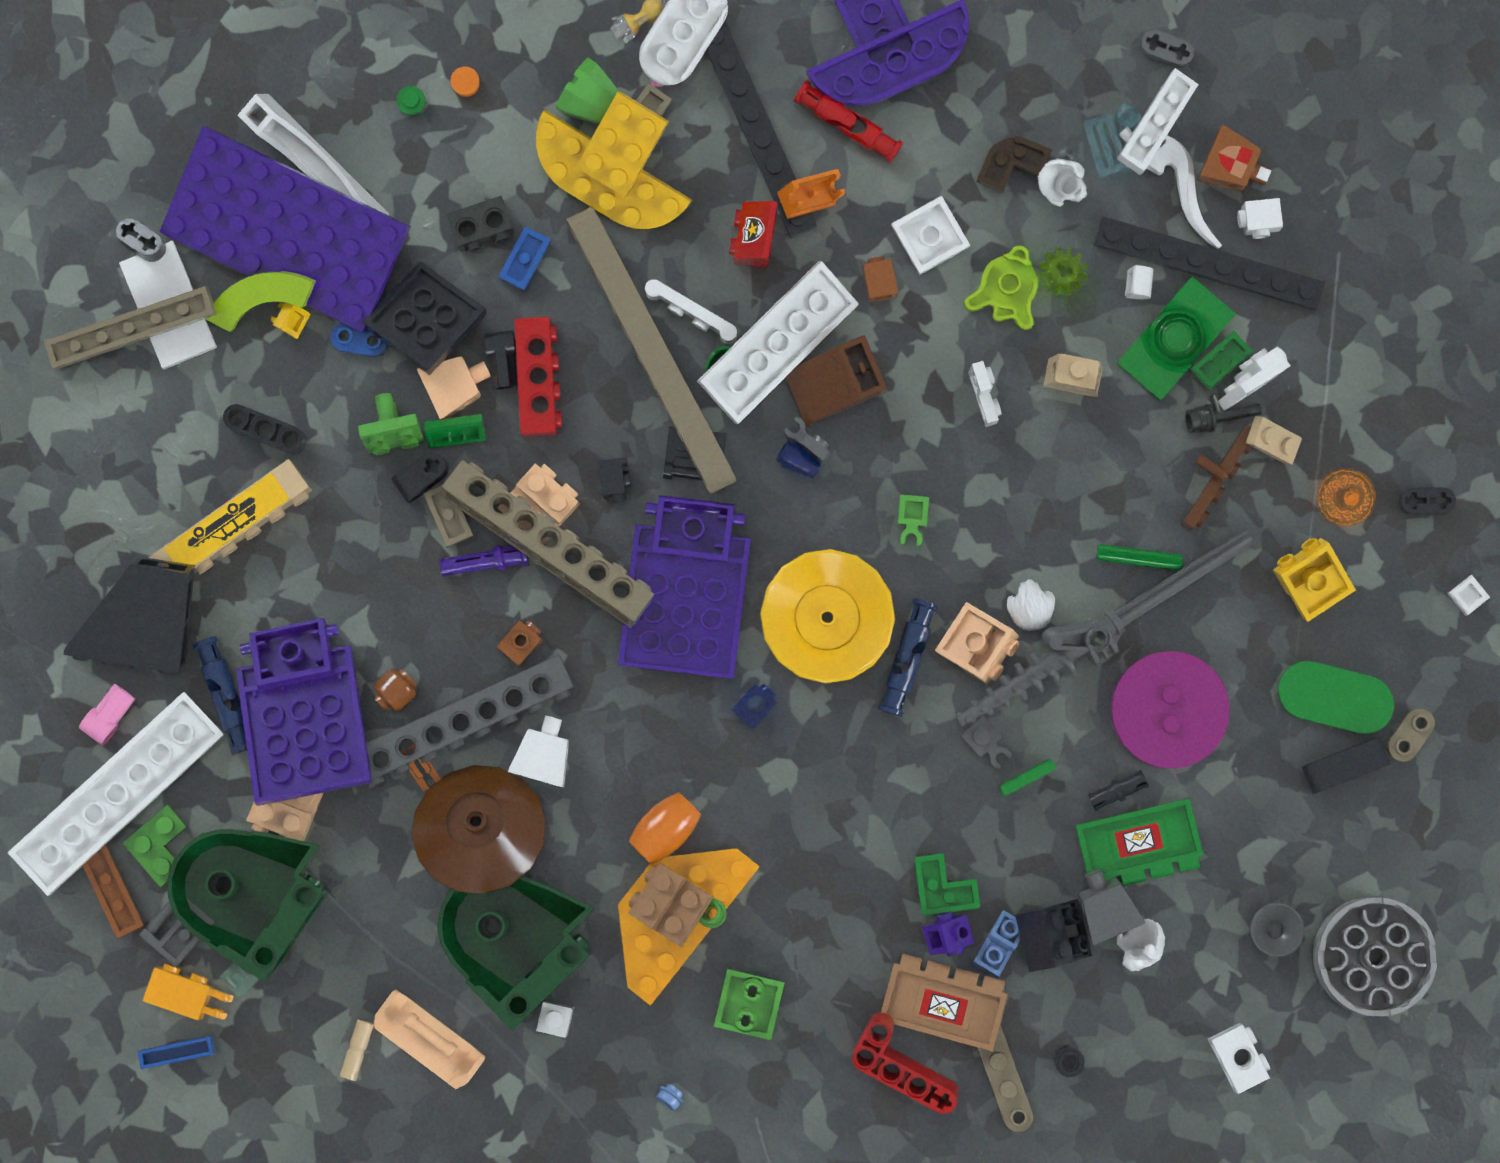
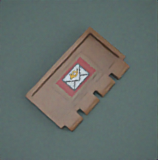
M903 953L900 964L894 963L881 1013L883 1012L891 1016L894 1025L994 1052L1009 995L1003 993L1006 981L985 976L981 987L978 986L980 974L960 968L956 969L954 979L949 978L951 966L930 960L927 962L926 970L922 971L923 958Z

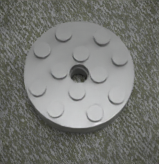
M1357 898L1337 907L1323 921L1314 941L1313 964L1322 988L1340 1006L1367 1016L1395 1015L1415 1005L1430 988L1437 969L1436 943L1427 923L1409 906L1388 898ZM1378 948L1382 954L1381 961L1377 965L1371 964L1369 959L1370 951Z

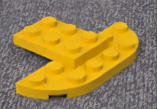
M621 91L616 93L592 138L549 111L544 110L542 112L536 130V148L543 169L556 185L590 207L592 206L611 220L635 229L656 228L679 217L693 201L643 170L669 121Z

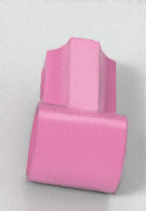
M114 684L99 705L87 713L81 721L79 729L100 745H105L116 732L119 726L117 723L136 698L117 684Z

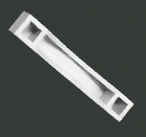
M255 94L238 114L259 137L284 154L307 176L389 215L269 94Z

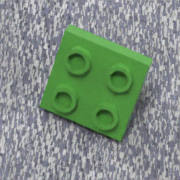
M390 393L375 396L379 421L358 426L359 435L368 453L375 455L386 454L390 452V449L402 447L403 449L414 448L420 442H425L424 432L416 414L399 417L396 403L393 402L392 394Z
M727 968L714 1027L771 1040L785 982Z

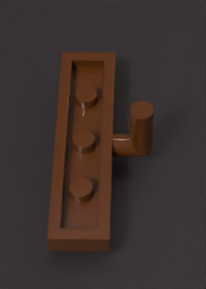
M1249 425L1242 428L1219 465L1202 454L1196 460L1195 464L1212 474V476L1180 524L1189 531L1195 526L1200 528L1210 514L1205 511L1210 502L1212 501L1216 504L1225 491V488L1221 487V485L1227 478L1232 479L1240 468L1241 464L1237 463L1241 454L1248 455L1253 448L1246 444L1251 429Z

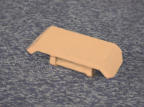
M398 990L392 991L375 1014L374 1028L455 1089L466 1085L485 1060V1056L477 1048Z

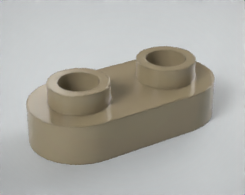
M1414 709L1406 714L1387 742V752L1393 760L1398 762L1409 761L1418 753L1435 727L1434 717L1429 711ZM1418 718H1422L1425 721V726L1422 729L1416 726ZM1402 741L1408 744V750L1405 753L1399 750V744Z

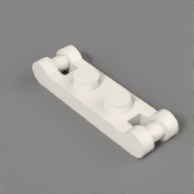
M654 279L646 283L645 292L649 300H662L668 304L667 309L679 317H682L683 314L694 319L692 324L705 332L711 329L720 335V340L725 345H732L736 342L737 329L731 323L658 280Z

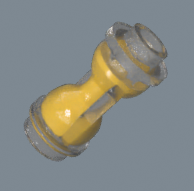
M646 0L638 14H623L618 18H612L613 25L610 26V30L618 42L623 40L625 44L629 43V39L634 38L638 34L642 24L647 22L655 23L669 0Z

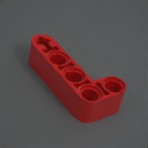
M886 1013L874 1014L869 1019L854 1048L852 1055L854 1067L938 1113L948 1114L952 1112L956 1107L959 1096L957 1084L889 1047L888 1044L895 1027L894 1021ZM873 1026H884L887 1033L878 1034L873 1030ZM869 1050L874 1057L871 1059L863 1058L859 1051ZM895 1064L900 1071L892 1073L885 1066ZM921 1078L925 1081L926 1085L918 1087L911 1080ZM931 1085L935 1086V1089L933 1088L932 1094L929 1093ZM944 1093L949 1095V1097L947 1096L945 1100L940 1098V1096H943Z

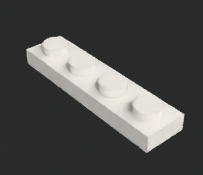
M1175 68L1164 82L1117 159L1141 175L1146 170L1199 84Z

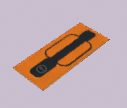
M413 743L403 750L402 753L405 756L412 755L416 750V744ZM421 760L410 764L411 769L409 771L422 791H426L441 779L429 761L422 764Z

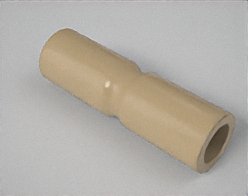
M357 1019L350 1040V1048L346 1053L339 1075L340 1077L353 1081L357 1080L364 1058V1051L367 1048L373 1030V1023Z

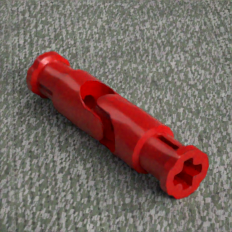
M808 80L803 83L793 100L794 103H801L814 111V116L825 123L837 126L841 133L862 147L879 153L886 158V162L889 164L894 160L904 143L901 140L896 141L886 135L881 127L856 111L847 110L842 103L822 94L812 87L811 82ZM857 120L865 127V131L860 134L850 132L854 129Z

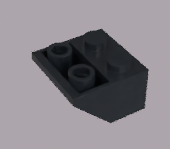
M1078 899L1015 915L1029 972L1055 968L1092 956Z

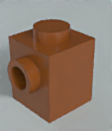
M884 256L868 259V263L863 264L862 268L868 302L897 298L898 289L892 259L885 260Z
M519 620L497 645V648L521 667L543 642L538 636L542 631L529 620L526 624Z

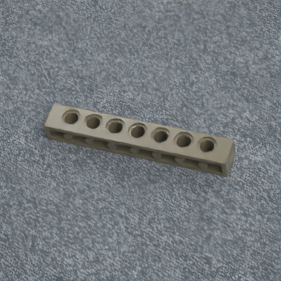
M463 460L458 464L441 487L442 497L632 629L654 596L648 584L640 579L635 581L629 577L625 568L615 562L613 564L609 563L595 547H586L579 542V537L574 532L568 529L562 530L555 525L556 522L551 516L544 512L539 514L532 509V505L525 498L513 496L507 491L508 488L497 479L492 481L483 475L484 471L478 465L472 462L468 464ZM473 487H479L485 494L475 497L470 494L469 490ZM504 504L507 506L508 511L500 514L493 509V506ZM526 520L531 523L532 528L530 530H521L517 523ZM551 537L555 540L556 545L546 547L542 544L541 539ZM567 554H575L580 558V562L570 564L566 561L565 556ZM598 570L604 575V579L595 581L590 578L589 572ZM622 587L626 589L628 596L624 598L617 597L613 593V589Z

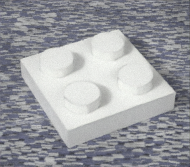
M942 196L891 224L919 276L970 247L968 240Z

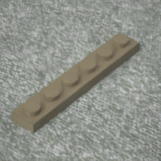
M204 286L44 341L52 369L57 370L215 316L217 313L209 287Z

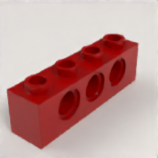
M550 317L514 319L521 436L523 438L557 436V428H562L561 411H556L555 399H561L560 382H554V371L559 370L558 353H553L552 342H557L556 324L551 325ZM535 342H542L545 345V350L540 355H532L529 352L530 346ZM541 370L547 374V378L542 384H534L531 381V376L535 371ZM538 399H544L548 402V408L543 413L533 411V404Z

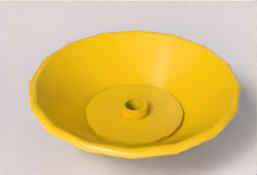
M833 549L804 553L782 566L766 588L760 613L764 639L777 661L798 677L821 683L851 680L874 666L890 643L895 622L891 592L878 571L857 555ZM825 612H829L833 616V620L830 623H825L822 620V615Z

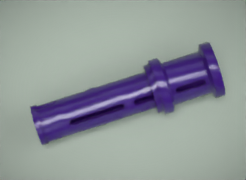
M496 545V547H493V550L439 559L442 577L489 568H497V570L503 571L509 566L521 564L525 567L530 566L529 557L514 546L502 547L501 545Z

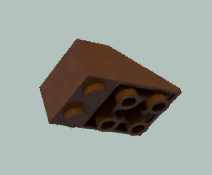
M865 335L836 346L796 366L785 377L806 426L885 394L887 391V386Z

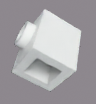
M1280 198L1244 202L1241 210L1237 212L1239 228L1244 229V235H1252L1253 239L1269 237L1272 232H1279L1281 230L1283 221Z

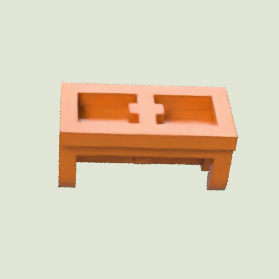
M839 169L791 181L778 191L777 194L787 219L835 206L836 201L845 193L844 188L835 189L834 183L841 177Z

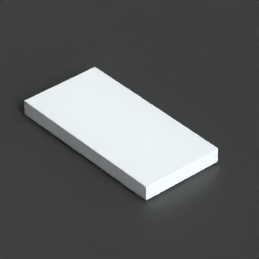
M173 240L165 243L166 252L158 261L148 262L136 255L119 262L138 309L194 290ZM206 319L150 337L161 367L164 370L217 348Z

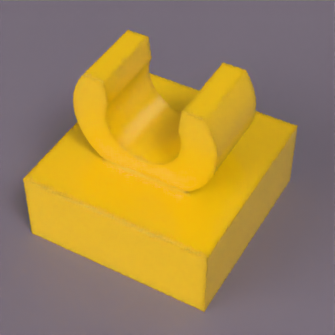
M279 303L278 307L281 308V311L277 318L271 317V321L274 323L273 326L287 335L298 339L311 314L294 304Z

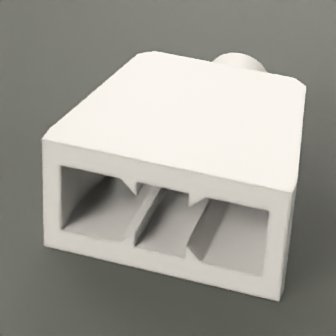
M545 715L541 732L528 729L508 772L564 788L569 740L558 737L562 720Z

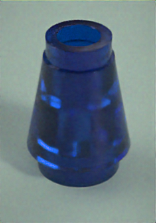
M786 441L776 458V461L781 463V467L809 476L812 479L821 466V463L817 462L815 458L796 442Z

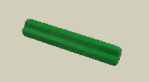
M1100 544L1097 547L1096 557L1100 561L1177 571L1183 565V556L1180 554Z

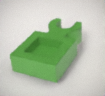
M900 495L897 525H906V529L900 536L901 545H905L906 536L912 534L916 537V546L920 547L922 534L918 530V526L927 527L929 497Z

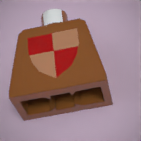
M1222 125L1217 132L1197 181L1243 191L1249 179L1265 186L1272 169L1257 163L1262 151L1258 146Z

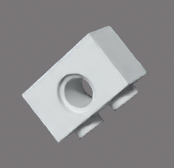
M1238 1023L1208 1038L1235 1093L1239 1094L1270 1078L1267 1073L1270 1070V1066L1263 1053L1258 1055L1253 1045L1257 1043V1040L1250 1027L1245 1028L1243 1024ZM1240 1049H1245L1248 1053V1060L1243 1065H1237L1234 1061V1055Z

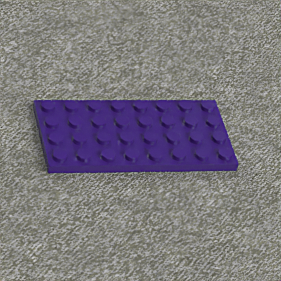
M203 126L159 232L249 277L263 272L286 271L314 279L316 283L306 305L358 331L366 332L367 329L363 321L377 307L411 226L207 126Z

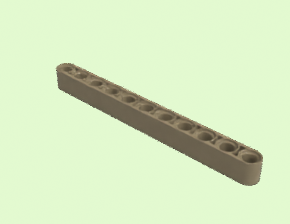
M591 206L567 218V224L708 492L712 494L736 482V477L594 208Z

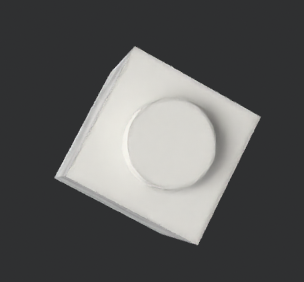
M545 1000L542 1004L536 1031L566 1038L574 1007Z

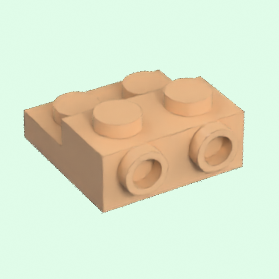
M535 463L516 484L511 494L515 497L521 496L532 505V509L539 514L541 512L548 514L555 520V525L560 527L580 505L575 499L579 494L567 483L560 486L554 480L557 475L547 465L543 464L540 468ZM500 504L497 507L502 513L508 511L507 506L504 504ZM526 520L517 523L521 530H530L532 528L531 523ZM550 537L542 538V544L544 545Z
M966 602L935 651L988 685L991 680L996 681L1003 671L1001 664L1007 655L1012 656L1018 649L1019 641L1017 639L1019 635L1010 627Z
M323 793L257 806L253 802L246 821L253 823L251 829L268 833L271 830L279 833V836L305 841Z

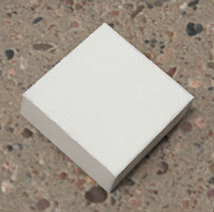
M1469 575L1447 593L1465 616H1468L1490 598L1472 575Z

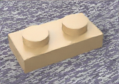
M1255 416L1246 444L1284 464L1292 465L1302 438L1264 417Z

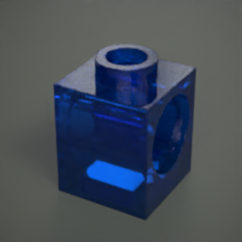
M754 683L733 707L732 712L754 730L777 704L773 699L776 694L765 684L759 687ZM754 696L761 697L765 702L764 709L758 713L750 711L747 705L750 698Z

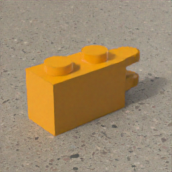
M164 963L163 967H154L142 1001L195 1020L203 1019L204 1014L223 1020L226 1019L227 1013L224 1010L210 1007L208 1003L211 996L224 1002H232L233 995L215 989V985L207 983L209 978L196 973H192L191 977L180 974L181 968Z

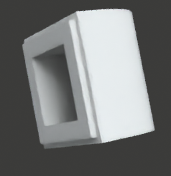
M1135 265L1127 271L1126 298L1141 300L1151 298L1153 268Z

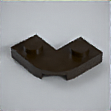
M1019 136L999 141L989 150L976 182L1003 193L1013 167L1038 177L1039 172L1047 163L1052 149Z

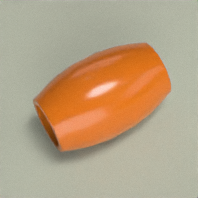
M677 792L660 801L642 817L628 842L652 865L672 854L688 839L694 831L701 814L681 793Z

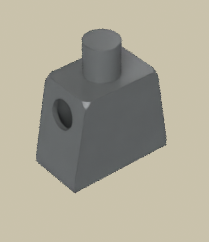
M1095 869L1085 874L1090 888L1080 892L1079 898L1087 934L1093 945L1145 924L1143 917L1117 878L1106 881L1101 869Z

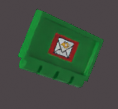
M1190 798L1075 825L1086 874L1092 870L1101 869L1106 881L1116 878L1115 876H1120L1123 886L1146 881L1145 869L1149 870L1151 880L1174 875L1175 872L1172 864L1174 862H1177L1180 873L1200 868L1198 857L1203 856V851Z

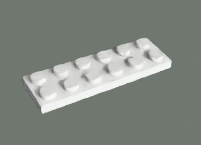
M818 261L697 382L735 424H739L859 303L822 261Z

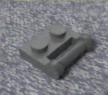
M187 898L191 910L206 923L213 925L214 921ZM168 901L147 927L143 926L138 931V934L175 967H178L201 939L190 933L179 920L176 921L161 940L155 935L174 913Z

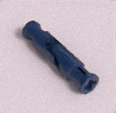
M917 598L913 599L915 606L910 621H907L905 624L900 646L886 683L888 689L884 702L878 708V710L899 717L904 715L902 709L907 694L911 693L921 662V655L927 644L931 631L929 625L933 612L938 609V605ZM902 663L910 666L904 673H902Z
M214 636L196 642L192 646L193 649L198 651L203 665L201 667L202 674L211 693L224 732H227L232 745L230 751L234 755L247 750L241 702L234 688L226 660L221 658L216 644L218 638ZM225 702H231V710L224 705Z

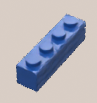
M213 1035L137 1052L140 1068L145 1069L216 1054Z

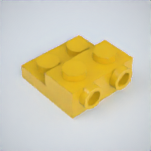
M1317 538L1307 540L1301 546L1302 551L1294 556L1293 554H1287L1277 561L1279 566L1273 569L1284 591L1292 598L1302 618L1307 622L1356 591L1330 543L1322 538L1319 540Z

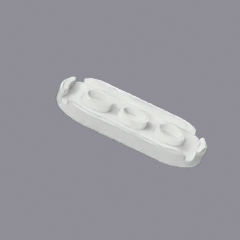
M669 0L640 47L639 61L646 76L661 85H675L687 79L724 23L728 13L727 0Z

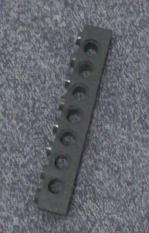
M557 655L368 742L367 750L372 783H367L368 788L384 782L383 776L394 772L395 776L409 771L411 769L410 764L415 761L421 760L423 764L437 758L436 752L447 747L448 751H452L465 745L463 741L465 738L474 735L475 739L491 733V726L501 723L502 727L518 720L516 715L526 710L529 715L545 708L543 703L554 698L555 702L571 696L570 690L575 687L561 656ZM540 678L547 679L550 684L549 690L545 694H537L534 691V683ZM514 690L520 691L523 695L522 703L516 707L510 706L507 702L508 694ZM485 703H493L496 707V714L490 719H484L481 715V707ZM459 715H466L469 718V727L464 731H458L454 726V721ZM433 727H439L443 733L441 741L436 744H432L427 736L429 730ZM407 739H412L416 744V750L410 756H405L401 751V745ZM384 751L389 756V763L384 768H378L375 765L374 758L377 753Z

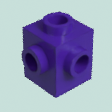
M953 912L943 913L936 916V922L922 927L930 955L947 953L948 957L955 956L964 952L963 947L974 943L967 915L954 916Z

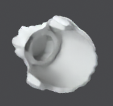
M1058 158L1051 160L1039 172L1038 184L1040 191L1055 206L1061 207L1064 204V200L1079 202L1087 196V188L1082 180L1085 170L1077 162Z
M1032 579L1020 583L1016 597L1012 595L1007 600V609L1013 622L1024 631L1040 630L1050 623L1055 607L1053 593L1050 591L1043 592L1039 584L1035 583Z
M1144 919L1145 924L1126 931L1125 935L1121 933L1117 936V945L1125 952L1123 965L1130 971H1139L1161 959L1165 946V936L1158 922Z

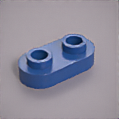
M344 323L334 326L330 334L333 346L338 351L344 353L379 357L387 351L389 346L380 338H378V343L375 346H370L368 344L369 338L377 337L368 329L366 332H361ZM342 332H348L350 334V337L347 341L340 340V334Z

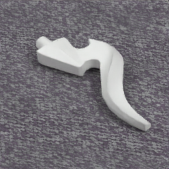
M1126 127L1119 135L1127 143L1133 132ZM1167 135L1163 141V146L1159 147L1147 169L1157 175H1161L1164 172L1165 166H1171L1174 169L1181 206L1188 222L1206 242L1218 250L1222 245L1207 227L1199 210L1195 189L1194 166L1190 154L1180 142Z

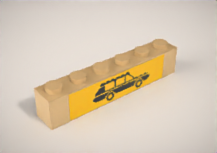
M287 459L148 558L195 565L194 573L198 571L199 574H202L214 565L212 561L218 556L226 557L238 548L236 545L244 538L250 540L262 531L260 529L262 525L268 521L272 524L285 515L284 510L293 504L296 507L309 498L308 493L312 491V488L290 459Z

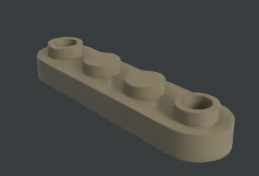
M1000 1026L994 1052L978 1047L977 1049L1005 1125L1014 1132H1023L1032 1125L1033 1113ZM1016 1112H1022L1024 1115V1119L1020 1123H1016L1013 1120Z

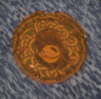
M1342 468L1331 472L1322 480L1317 490V504L1321 514L1329 522L1338 526L1350 527L1363 522L1372 513L1375 505L1376 492L1373 483L1364 473L1354 469Z

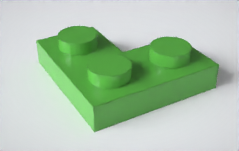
M166 805L123 842L124 846L160 888L168 883L167 878L175 858L166 846L188 827L170 805Z

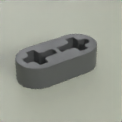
M1153 29L1147 31L1140 41V49L1145 56L1173 67H1186L1194 57V48L1190 42L1160 30ZM1153 37L1157 38V44L1166 48L1156 47L1155 50H1150V44L1146 40L1151 41ZM1180 47H1183L1185 49L1184 54L1188 55V57L1178 60L1176 59L1177 54L1168 49L1178 51Z

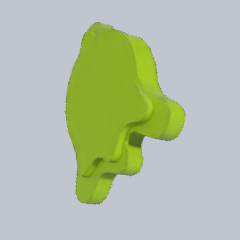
M1015 246L1009 253L991 261L982 274L978 290L965 299L964 307L966 310L976 312L991 306L993 308L992 318L994 321L1013 320L1020 329H1031L1034 325L1031 304L1036 296L1039 284L1036 272L1029 260L1028 249L1024 246Z

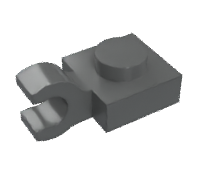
M795 417L794 422L800 426L799 432L792 433L786 428L784 430L785 435L800 444L804 450L823 464L830 455V451L827 450L829 444L818 435L812 437L807 434L805 422L801 418Z

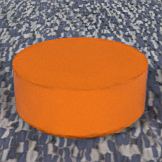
M465 66L460 67L451 75V86L457 95L470 97L478 91L480 79L474 69Z

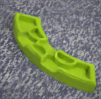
M286 271L263 272L240 280L224 291L214 302L217 315L206 318V320L231 332L234 331L243 315L256 305L266 302H286L303 308L308 302L316 280Z

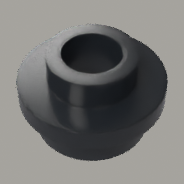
M1072 1047L1060 1050L1055 1058L1057 1071L1065 1077L1079 1075L1085 1065L1082 1053ZM1067 1057H1073L1075 1060V1064L1071 1068H1067L1064 1065V1060Z

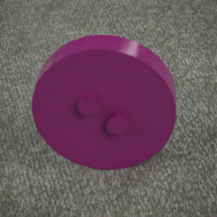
M1177 651L1154 653L1132 664L1119 678L1110 702L1112 727L1123 748L1140 762L1161 769L1182 768L1206 758L1223 739L1230 716L1228 694L1218 674L1201 659Z

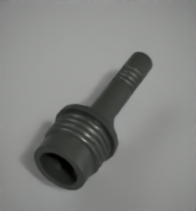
M1214 393L1210 395L1212 406L1205 404L1204 406L1185 411V424L1189 433L1207 431L1211 433L1215 431L1216 423L1261 415L1262 407L1260 404H1253L1239 408H1230L1224 411L1218 402L1222 398L1221 393Z

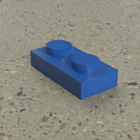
M525 226L498 278L525 292L551 243V239Z

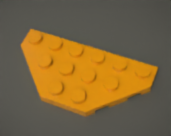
M737 848L668 856L652 865L649 864L619 902L618 909L627 987L650 1006L711 928L703 926L698 921L684 945L680 947L628 913L631 909L629 906L631 897L637 891H643L647 884L645 882L647 872L653 866L658 867L661 863L713 896L714 899L721 901L727 909L760 867ZM711 909L708 913L710 919L717 915L716 909Z

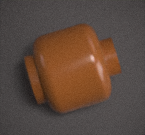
M391 668L374 683V690L377 693L374 699L384 710L390 707L394 711H400L416 697L415 687L417 684L403 668L399 671Z

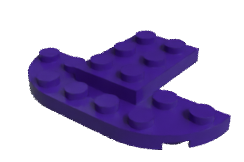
M834 0L856 48L806 70V74L822 94L842 104L851 106L876 104L921 84L946 71L961 54L969 29V17L965 1L959 0L909 23L899 0Z

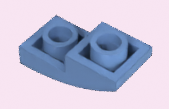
M1004 910L1000 913L971 965L993 978L1000 976L1012 952L1021 940L1016 917Z

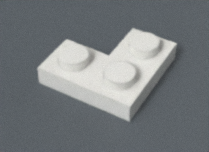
M983 361L973 363L968 374L985 427L997 424L999 421L998 416L1002 415L997 398L992 399L990 394L995 380L990 366L985 368Z

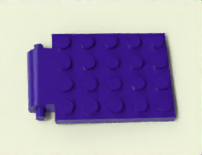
M659 495L658 504L646 503L645 514L656 515L655 526L635 524L629 577L635 581L640 579L648 584L654 596L632 629L623 623L618 658L619 666L734 679L751 538L731 536L732 524L744 526L745 514L734 513L735 504Z
M325 618L249 633L250 642L240 644L241 654H252L253 665L237 668L236 673L254 803L257 806L372 783L352 646L331 647L330 637L339 635V628L337 624L327 625Z

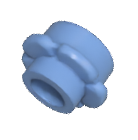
M670 1084L667 1087H659L660 1092L656 1098L664 1106L675 1111L679 1105L684 1104L683 1100L680 1099L683 1094L676 1087Z

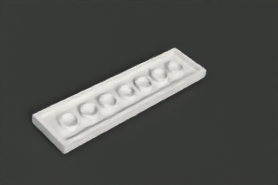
M183 692L18 842L8 854L47 896H50L216 744L224 734Z

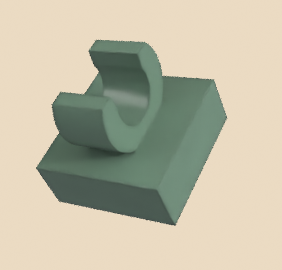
M235 963L219 977L239 998L259 980Z

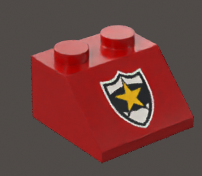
M776 201L743 202L742 210L736 209L734 227H739L737 238H731L729 255H734V264L768 269L777 217Z

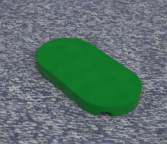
M1302 661L1289 667L1281 675L1277 686V694L1282 706L1293 717L1357 734H1370L1381 730L1390 721L1394 711L1393 695L1388 686L1381 680L1369 675L1313 661Z

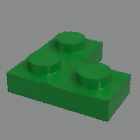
M944 853L914 857L922 916L980 908L977 879L947 882Z

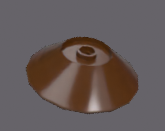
M472 765L447 773L427 789L415 810L412 840L419 862L435 881L457 892L486 894L510 886L531 869L543 848L546 820L539 797L521 777L500 767ZM480 819L482 822L479 826L474 827L471 825L473 820Z

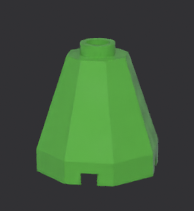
M587 57L574 73V79L565 86L556 103V110L565 116L599 125L619 90L600 66Z

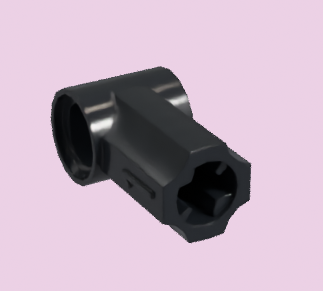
M514 331L485 333V350L487 359L490 362L493 390L518 387L514 358L516 356Z

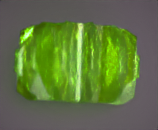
M1056 247V257L1052 253L1047 252L1045 258L1048 262L1044 261L1039 264V268L1045 270V272L1039 274V279H1049L1044 288L1048 290L1054 285L1056 287L1054 295L1056 296L1059 295L1061 288H1064L1066 296L1071 295V287L1079 291L1082 288L1079 281H1086L1088 277L1085 273L1080 272L1087 269V263L1078 264L1083 255L1078 253L1073 258L1071 256L1073 248L1068 247L1065 255H1063L1061 247ZM1061 266H1066V272H1068L1066 276L1061 277L1060 271L1056 267L1060 269Z

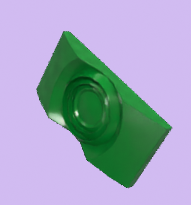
M1192 276L1116 364L1161 401L1236 313Z

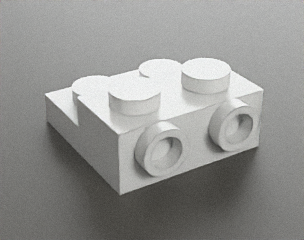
M1278 346L1270 352H1267L1264 348L1239 367L1242 371L1233 377L1235 382L1224 389L1226 395L1218 401L1225 411L1289 368L1290 364L1284 351L1278 348Z

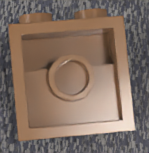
M660 863L658 867L653 866L645 876L647 884L642 892L637 891L629 901L631 909L628 913L682 947L714 897Z

